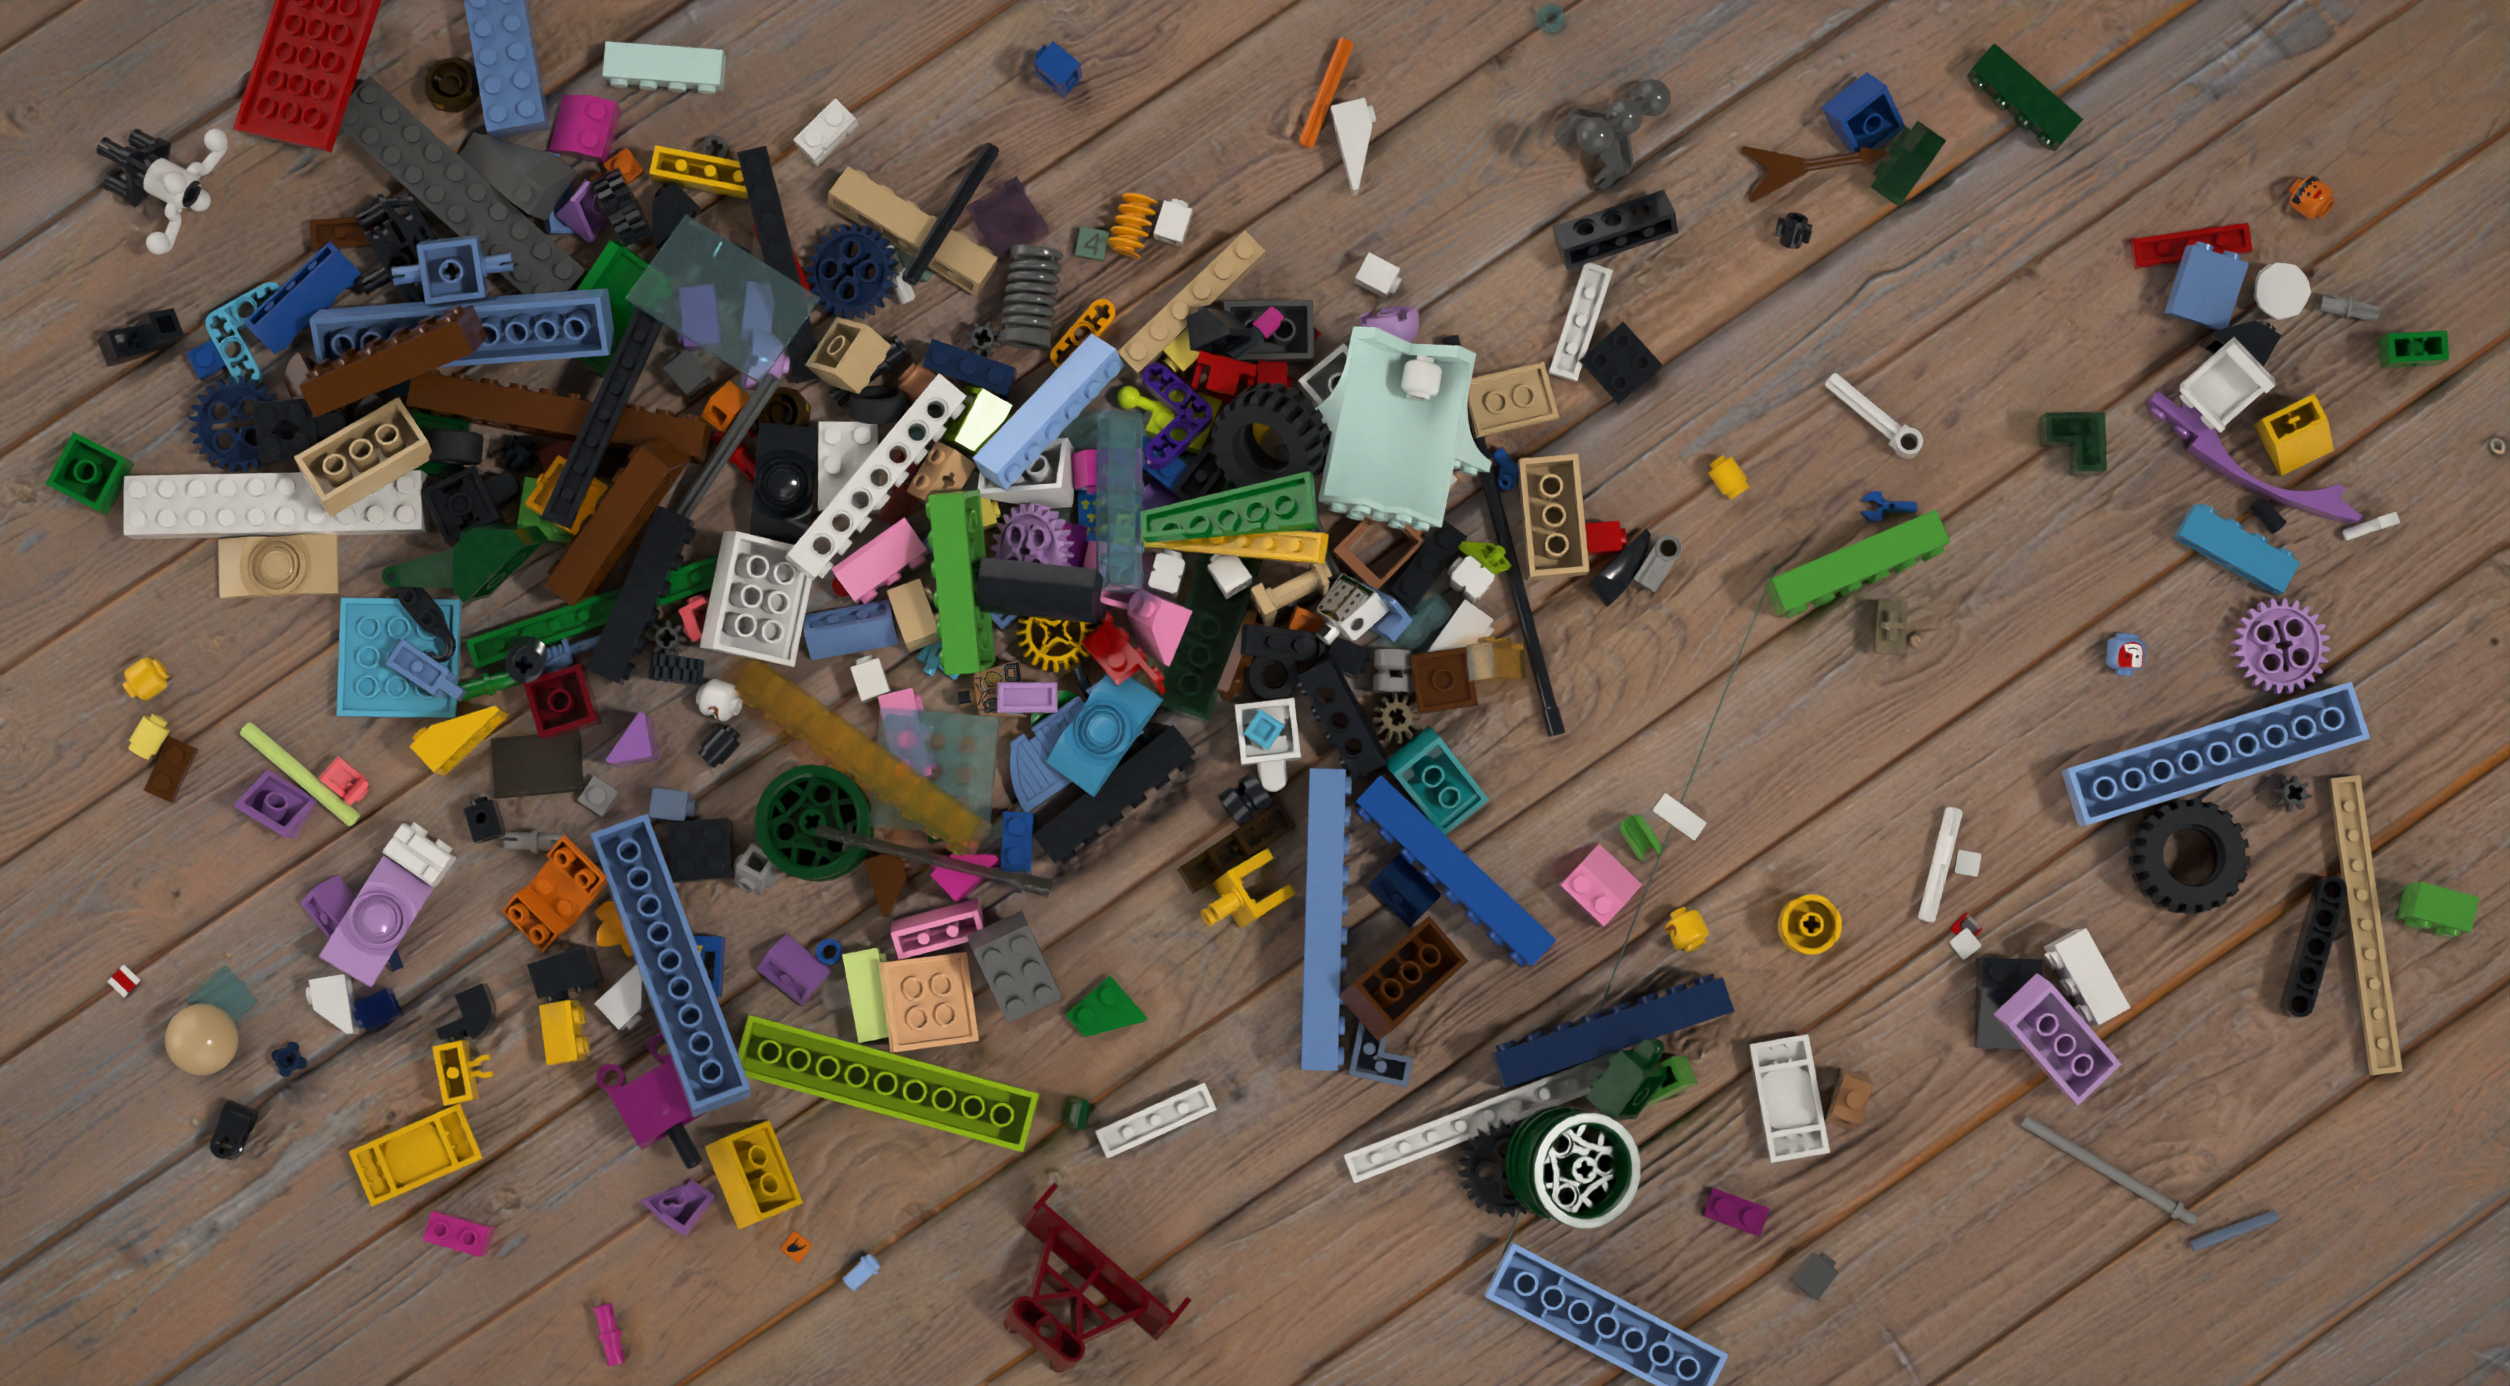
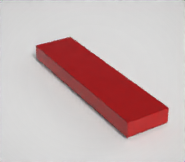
M2248 223L2133 238L2130 240L2135 269L2180 263L2185 247L2196 245V242L2213 246V252L2223 254L2224 251L2234 252L2239 255L2253 252Z

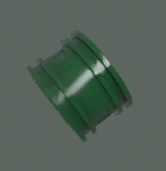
M813 764L794 767L772 780L760 797L756 807L754 822L756 838L763 853L770 862L785 873L805 881L814 882L836 880L858 867L870 851L876 827L873 807L861 787L838 770ZM808 783L805 791L799 787L803 784ZM820 787H828L831 792L829 800L824 803H819L815 797V793ZM842 790L845 791L849 798L841 799ZM791 791H794L800 795V798L791 808L787 809L782 801ZM854 805L857 819L846 824L842 814V807ZM779 810L782 815L776 817V813ZM813 818L819 820L818 823L821 825L819 829L813 828L811 823ZM785 824H791L794 828V835L789 840H782L779 835L780 828ZM856 829V834L853 837L850 831ZM841 836L845 842L843 850L837 853L832 852L829 846L831 839ZM791 849V858H789L783 852V850ZM800 849L817 853L812 866L799 864ZM825 857L831 861V863L822 865Z
M1550 1106L1538 1110L1527 1117L1514 1132L1506 1153V1175L1509 1187L1515 1198L1525 1209L1533 1214L1577 1228H1596L1608 1224L1619 1217L1630 1205L1638 1189L1641 1176V1161L1638 1148L1631 1134L1614 1119L1569 1106ZM1585 1128L1589 1130L1587 1141L1580 1138ZM1559 1138V1146L1554 1150L1553 1144ZM1600 1157V1168L1598 1169L1597 1161ZM1564 1188L1565 1197L1562 1201H1559L1558 1194Z

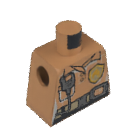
M1019 660L973 674L975 687L958 690L960 707L977 705L980 718L1028 719V713H997V683L1023 682Z
M1840 1068L1824 1116V1122L1849 1131L1857 1128L1861 1124L1873 1088L1870 1077Z

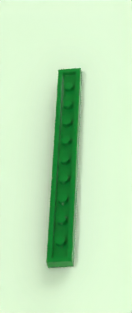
M718 555L681 567L678 572L673 571L669 580L672 583L670 593L666 599L661 598L657 608L710 591L712 589ZM622 588L589 598L573 607L568 605L466 640L475 668L479 669L506 660L511 646L521 637L532 636L538 638L547 646L605 626Z

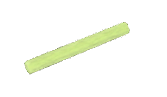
M248 722L240 731L242 737L346 825L352 826L358 821L360 814L355 809L349 806L257 726Z

